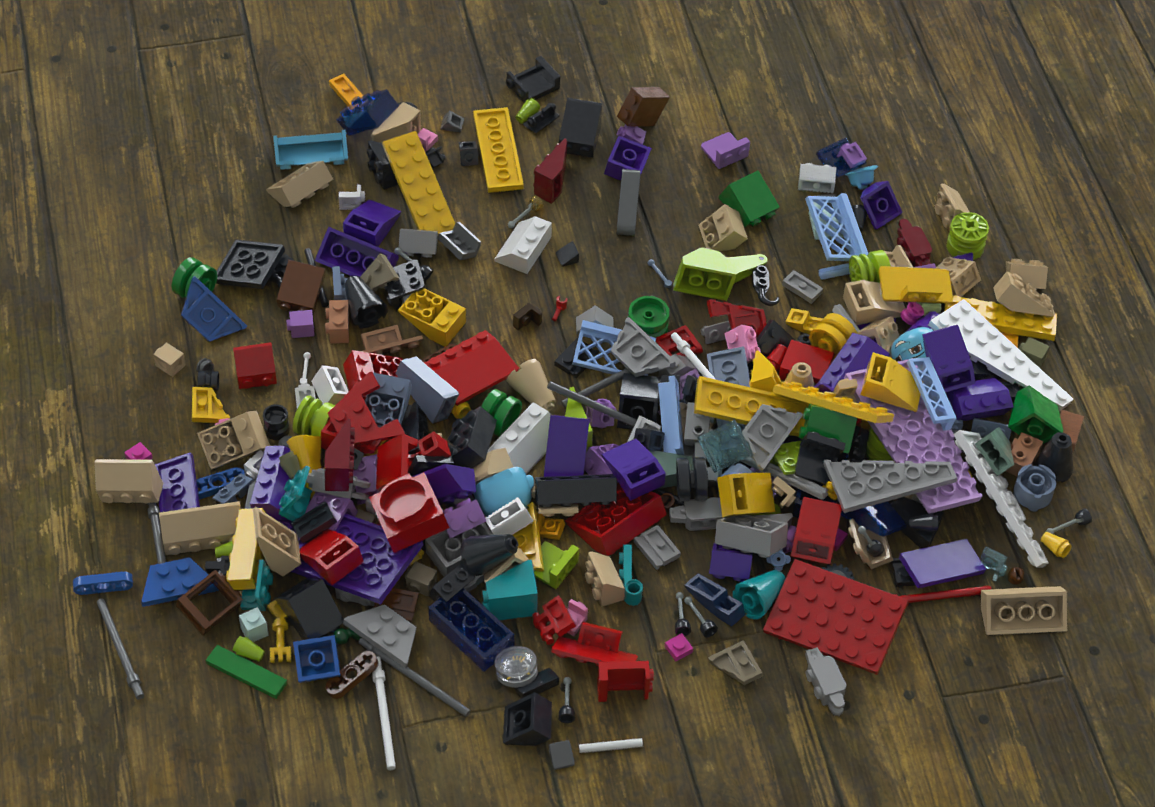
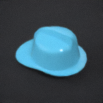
M878 166L859 168L845 175L848 176L851 186L864 190L867 188V185L873 183L874 170Z

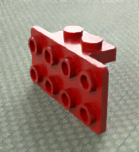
M586 622L581 624L578 640L558 637L551 650L558 657L576 658L578 662L596 663L597 666L599 662L637 661L638 656L635 654L619 651L623 631Z

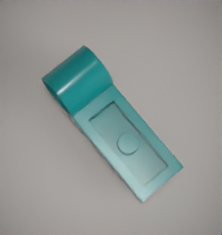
M624 544L623 552H619V564H623V569H619V577L623 581L625 588L624 601L628 605L635 606L642 600L643 585L639 580L632 579V545Z

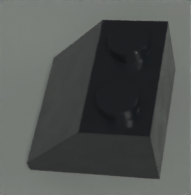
M532 693L505 706L503 744L537 746L550 740L552 702L537 693Z

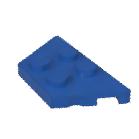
M195 276L191 279L181 317L208 342L247 327Z
M190 557L151 565L141 605L145 607L178 600L207 577L208 574ZM211 584L199 595L216 592L219 590L214 586V584Z

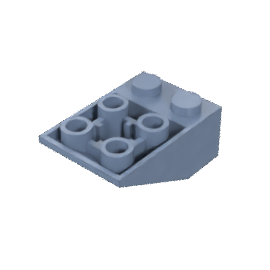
M373 373L381 388L366 395L365 403L378 428L395 419H398L401 425L412 390L411 381Z

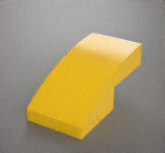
M792 308L785 322L788 326L810 335V332L823 318L811 317L809 311Z

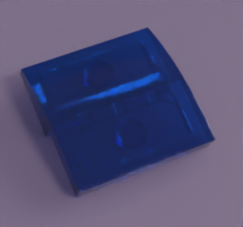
M847 138L822 148L816 153L823 165L836 167V177L867 163L865 161L860 165L850 168L843 156L837 157L840 148L844 144L849 143Z

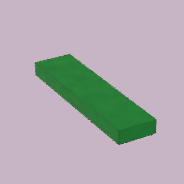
M216 645L206 659V664L277 699L288 684L287 680L219 645Z

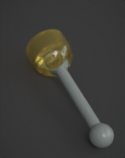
M534 195L528 202V208L515 220L508 222V227L514 228L515 223L529 211L540 210L544 207L543 201Z

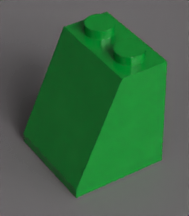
M759 170L729 184L718 197L723 204L739 212L744 227L749 225L754 227L762 222L761 219L766 218L768 220L776 215L775 212L780 208Z
M1030 385L1016 393L1008 428L1019 436L1023 432L1043 441V444L1050 441L1054 434L1063 433L1058 405Z
M809 403L808 408L805 407L803 419H805L804 427H800L799 438L802 440L808 431L817 432L821 436L835 438L840 442L846 443L843 452L849 453L857 418Z

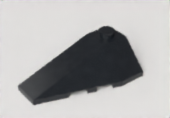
M413 402L403 430L406 435L419 441L430 432L425 413L417 402ZM419 444L418 447L410 450L408 454H416L421 451Z

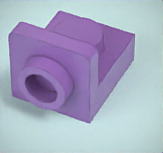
M856 142L844 144L837 155L839 159L844 158L850 168L860 165L867 160Z

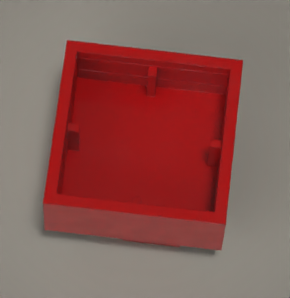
M408 473L391 481L379 493L369 497L394 553L450 528L425 473L415 477H411Z

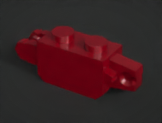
M902 218L899 220L900 227L897 230L899 236L897 238V245H901L912 266L918 267L931 264L932 247L922 228L918 226L912 227L907 219Z

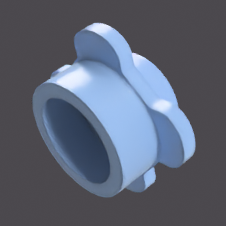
M782 549L767 557V562L771 563L775 570L781 571L783 566L791 561L790 556L785 555Z

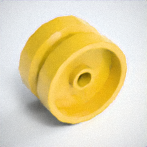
M830 313L810 332L809 340L812 346L834 352V360L851 334H857V331L853 324L845 317Z

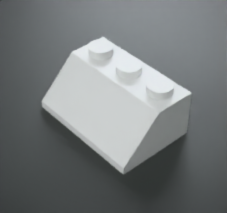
M536 216L519 222L494 261L528 274L551 238L552 223Z

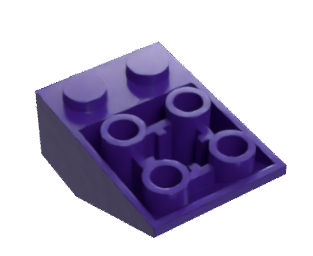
M369 199L350 212L343 222V233L378 247L402 212Z
M957 324L922 334L925 355L930 357L945 392L976 384L973 365Z
M633 439L601 454L630 501L665 485L666 473L656 457L637 439Z

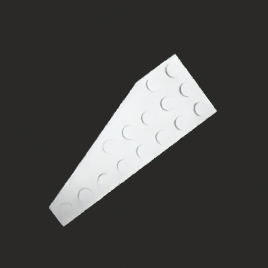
M964 299L929 322L928 326L934 331L957 324L972 361H980L988 367L989 371L1012 384L1016 382L1023 386V388L1028 385L1032 386L1058 405L1059 411L1073 401V398Z
M963 430L954 433L956 445L965 452V459L968 464L975 468L977 479L985 484L987 495L995 500L997 511L1000 515L1005 516L1008 521L1006 524L1009 530L1013 533L1015 532L1018 537L1017 542L1019 546L1025 549L1029 555L1027 556L1029 562L1038 568H1043L1049 564L1040 545L1031 538L1034 533L1023 522L1026 520V517L1011 491L1007 490L1009 485L1007 480L1001 475H996L976 447L975 443L982 439L980 434Z

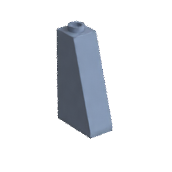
M418 357L403 359L399 363L396 375L398 378L411 381V395L432 424L448 419L459 396L458 391Z

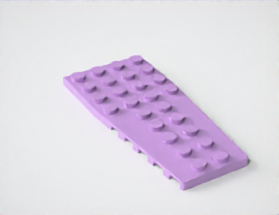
M908 359L898 361L900 365L910 371L907 365ZM866 369L845 374L844 379H856L858 387L854 393L857 403H869L871 408L883 407L888 409V413L894 414L893 422L873 423L868 421V423L895 463H905V461H912L913 463H925L926 461L951 463L957 476V482L915 493L928 513L980 501L982 494L978 493L975 487L976 481L974 477L971 478L968 472L969 466L961 457L962 451L953 440L955 436L952 430L943 431L940 423L933 424L921 395L917 412L860 395Z

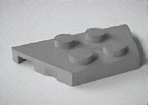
M629 317L626 318V324L623 330L619 332L618 339L611 348V353L635 377L676 366L673 358Z
M762 404L741 432L740 437L761 472L803 415L801 412L791 413L783 408H773L772 406Z
M386 605L344 619L343 624L404 668L407 667L416 633V626Z

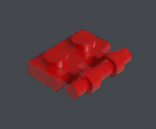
M559 595L542 606L544 610L542 614L535 612L532 615L533 624L536 629H539V635L547 645L554 643L553 634L557 633L561 637L577 626ZM550 621L551 624L546 626V622Z

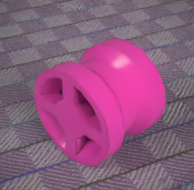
M910 302L900 315L907 324L913 325L918 321V318L924 315V309L917 302Z

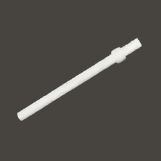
M673 333L671 339L677 344V349L687 356L703 377L715 379L691 351L690 345L685 340H682L677 333Z
M376 656L379 664L372 672L373 682L376 683L387 769L394 770L396 766L384 687L385 672L382 670L381 658Z

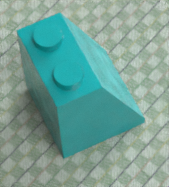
M527 560L486 582V590L482 591L483 613L488 614V621L530 617L537 612L538 593L532 560Z

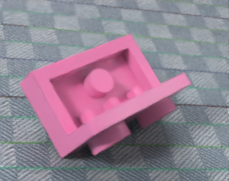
M740 325L724 333L728 349L744 346L747 364L752 362L755 358V352L760 351L753 327Z

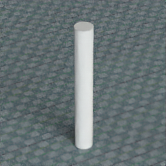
M642 738L579 744V752L643 747Z

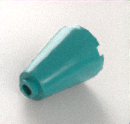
M772 570L740 582L735 586L736 588L732 594L733 598L743 603L744 611L747 613L746 617L760 619L766 614L778 597L785 582V576L778 570Z

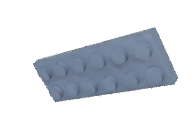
M744 346L707 354L709 372L716 380L750 387V376ZM717 418L722 453L746 450L747 448L740 437L746 425Z

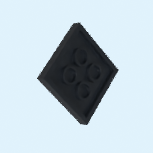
M235 240L217 270L216 284L263 289L285 252L284 245Z

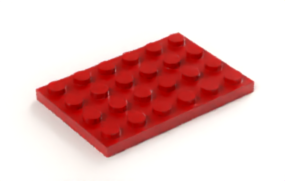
M794 559L763 631L809 650L818 648L825 656L833 657L836 660L878 675L909 602L902 597Z

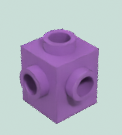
M598 399L596 401L616 410V407L607 399ZM587 406L586 417L590 419L591 427L606 428L607 426H614L613 417Z

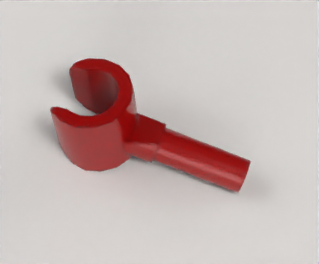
M560 296L557 297L553 321L557 320L561 310L567 308V298L562 302L560 301Z

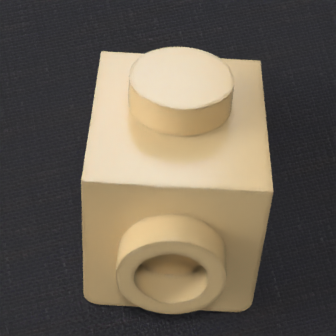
M856 379L840 380L837 382L833 393L838 398H842V396L853 399V402L857 403L854 395L858 387Z

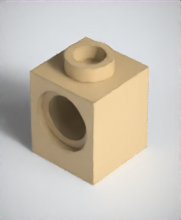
M165 343L154 353L155 366L172 377L185 366L184 353L168 343Z

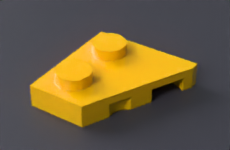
M192 387V422L219 423L220 419L230 418L222 409L223 405L216 398L212 388Z

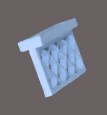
M840 193L838 197H806L805 200L827 261H849L853 255H868L846 193ZM813 202H816L818 205H820L821 209L819 210L816 206H814ZM827 203H831L833 209L829 205H827ZM825 209L829 212L831 217H828L822 210ZM819 216L827 222L826 225L819 220ZM833 217L837 218L838 223L832 220ZM829 224L837 230L836 233L828 228ZM824 231L832 237L831 240L825 236ZM839 232L843 234L844 239L838 235ZM836 240L843 246L840 248L833 241ZM830 247L834 249L838 254L832 255ZM844 248H847L848 251H849V254L846 253L843 249H844Z
M583 320L572 365L613 375L622 371L618 370L614 365L620 361L618 359L611 361L607 355L611 352V348L604 351L600 345L603 342H608L613 346L622 329ZM582 338H591L594 343L586 347ZM596 346L601 353L593 357L589 349ZM585 352L590 359L587 361L577 360L578 355ZM604 357L608 364L602 366L596 360Z

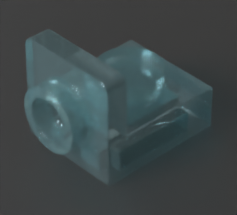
M985 547L980 560L986 568L995 571L992 580L997 581L999 576L1003 577L1007 571L1008 566L1005 565L1007 556Z

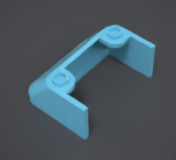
M342 130L341 133L277 138V135L273 136L276 166H280V169H291V165H301L317 161H324V163L334 162V165L344 164V161L348 160L346 130Z

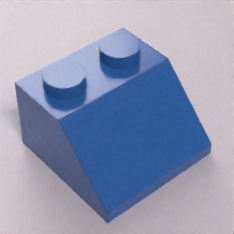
M335 635L293 642L299 683L340 676Z

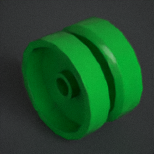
M189 257L176 270L172 279V291L174 294L186 298L191 279L195 276L213 292L217 283V271L196 258Z
M643 296L631 303L628 317L648 336L656 338L668 332L669 307L663 300L654 296Z
M498 389L492 390L481 406L497 420L493 432L494 435L500 437L520 416L522 402L512 396L507 397L506 393Z

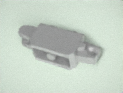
M320 468L318 470L313 469L312 473H308L306 483H309V487L313 491L348 499L368 500L367 494L355 492L356 486L370 488L371 485L370 482L358 480V477L353 476V484H349V492L325 491V469Z
M711 497L701 501L690 499V501H685L683 506L670 508V522L685 523V527L689 531L716 529L717 520L723 518L720 498Z
M818 648L807 650L808 669L806 670V677L814 686V694L817 699H820L823 706L828 705L834 716H840L845 705V700H843L846 689L844 678L833 657H824Z

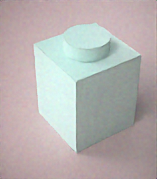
M258 607L239 615L241 630L251 641L255 642L268 636L267 622Z

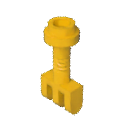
M277 618L272 623V629L276 631L277 643L276 647L270 648V663H275V655H278L279 662H283V655H286L287 662H291V647H285L284 631L288 630L289 624L284 618Z

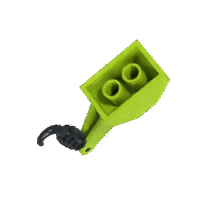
M699 248L683 256L673 283V291L727 301L733 284L752 275L753 288L757 292L761 303L767 306H774L779 303L778 297L774 301H770L765 297L770 283L769 271L765 267L768 259L763 254L725 257L719 251Z

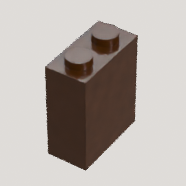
M632 87L617 117L627 127L655 126L670 96L660 87Z
M288 260L277 296V307L285 311L312 310V315H314L325 279V268Z

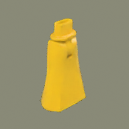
M299 435L288 439L287 444L294 455H297L301 470L306 465L310 467L309 473H312L313 469H321V437ZM305 483L304 487L311 490L312 488L309 487V483ZM312 490L311 499H312V497L314 496V494H315L316 491H313V490Z

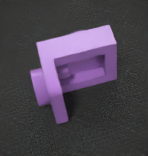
M626 125L618 129L617 136L643 145L646 131L637 126L627 127Z

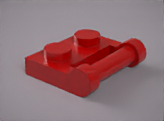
M686 325L656 337L655 342L669 356H672L671 353L678 350L677 344L671 339L673 333H677L682 340L691 345L690 349L694 354L698 355L703 352L701 344ZM681 352L677 353V355L686 356Z

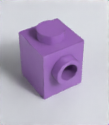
M312 310L289 312L290 319L286 320L287 331H291L292 338L314 336Z

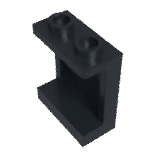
M542 56L535 58V66L516 75H513L511 71L507 72L506 85L509 89L513 90L519 100L521 99L525 103L526 100L531 98L537 100L560 89V75Z

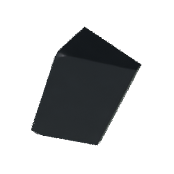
M547 668L538 672L536 678L528 685L514 687L520 699L532 693L540 694L559 685V677L552 669Z

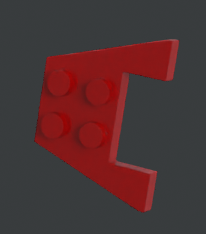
M713 299L707 301L710 318L728 315L731 330L740 325L753 327L757 339L767 324L764 309L743 305L738 306L728 302H718Z
M372 371L361 379L327 413L337 433L345 422L351 419V427H355L354 446L369 444L371 441L377 440L385 441L402 433L405 434L398 419L378 428L363 397L381 388Z

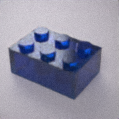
M387 89L382 91L376 90L372 94L367 93L362 97H355L350 102L351 105L344 108L336 120L346 130L347 135L351 136L379 127L399 105Z

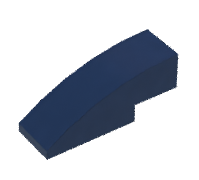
M698 573L684 585L700 604L732 627L745 616L743 603L729 596L727 589Z

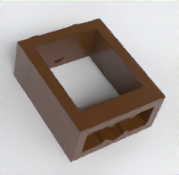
M214 570L181 596L177 601L176 607L204 636L239 608L243 599L240 592L234 590L228 584L226 577ZM211 584H214L231 604L212 620L208 621L191 600Z

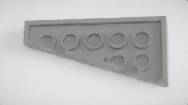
M824 460L823 462L844 513L957 482V476L950 462L926 461L925 463H913L912 461H905V463H894V461L867 460L862 462H849V460L831 462V460Z

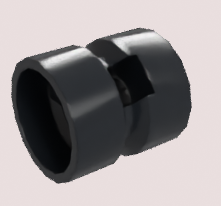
M273 404L266 407L263 411L264 431L271 440H280L289 434L288 411L284 406Z

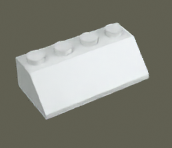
M533 402L493 443L487 453L492 450L506 448L513 467H521L527 474L546 454L551 414Z

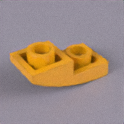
M537 513L540 537L559 540L565 527L564 520L545 518L543 514Z

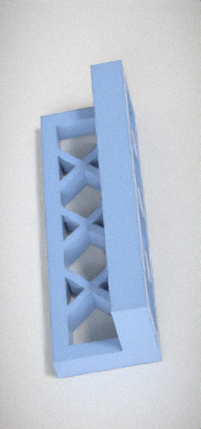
M930 357L908 359L907 365L933 424L940 423L943 431L951 430L956 416Z
M669 376V382L658 383L662 432L665 433L663 449L667 453L684 455L679 383L675 376Z

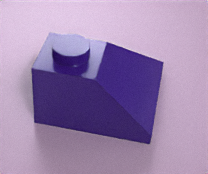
M889 181L876 182L863 190L860 198L875 230L903 213Z

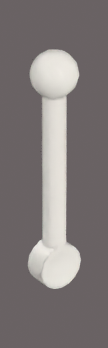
M309 352L303 355L305 362L300 384H307L308 360L311 357Z

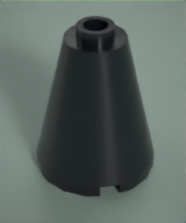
M349 277L344 287L354 325H358L359 328L363 329L378 324V319L381 317L384 319L388 313L387 305L361 277Z
M1056 433L1037 456L1034 465L1039 466L1040 464L1048 467L1055 474V480L1061 481V483L1067 481L1073 473L1072 440L1065 433Z
M511 534L470 536L462 542L461 558H465L467 563L465 567L471 574L475 576L484 575L514 555L518 550V541Z

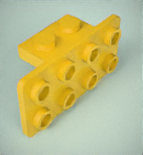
M881 266L878 270L884 301L950 304L953 301L950 275L947 269Z

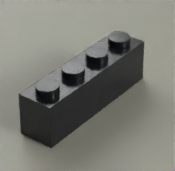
M613 474L535 477V501L541 507H552V504L572 506V503L588 506L591 505V502L608 505L611 504V501H617L616 477Z

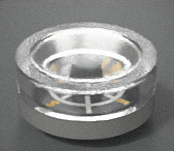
M513 646L506 648L495 659L497 678L506 686L522 687L531 683L537 676L536 656L533 651L526 647Z

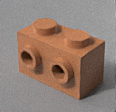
M329 300V308H326V319H329V322L325 323L326 334L330 336V344L349 343L348 300Z
M1022 432L1019 438H1015L1012 442L1011 449L1014 465L1007 469L1006 472L1017 476L1022 467L1028 464L1034 465L1037 456L1040 454L1043 441Z

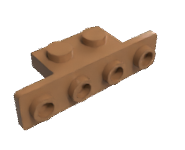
M398 325L361 334L365 349L361 352L380 355L388 351L396 353L401 351L403 347L408 346L409 349L418 347L423 338L421 335L402 340Z

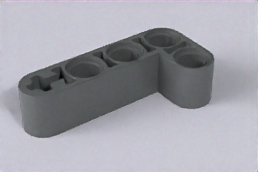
M622 169L617 235L635 236L641 170Z

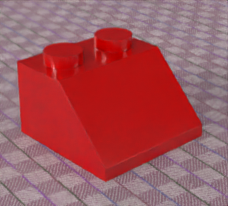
M271 342L233 348L239 389L277 384Z

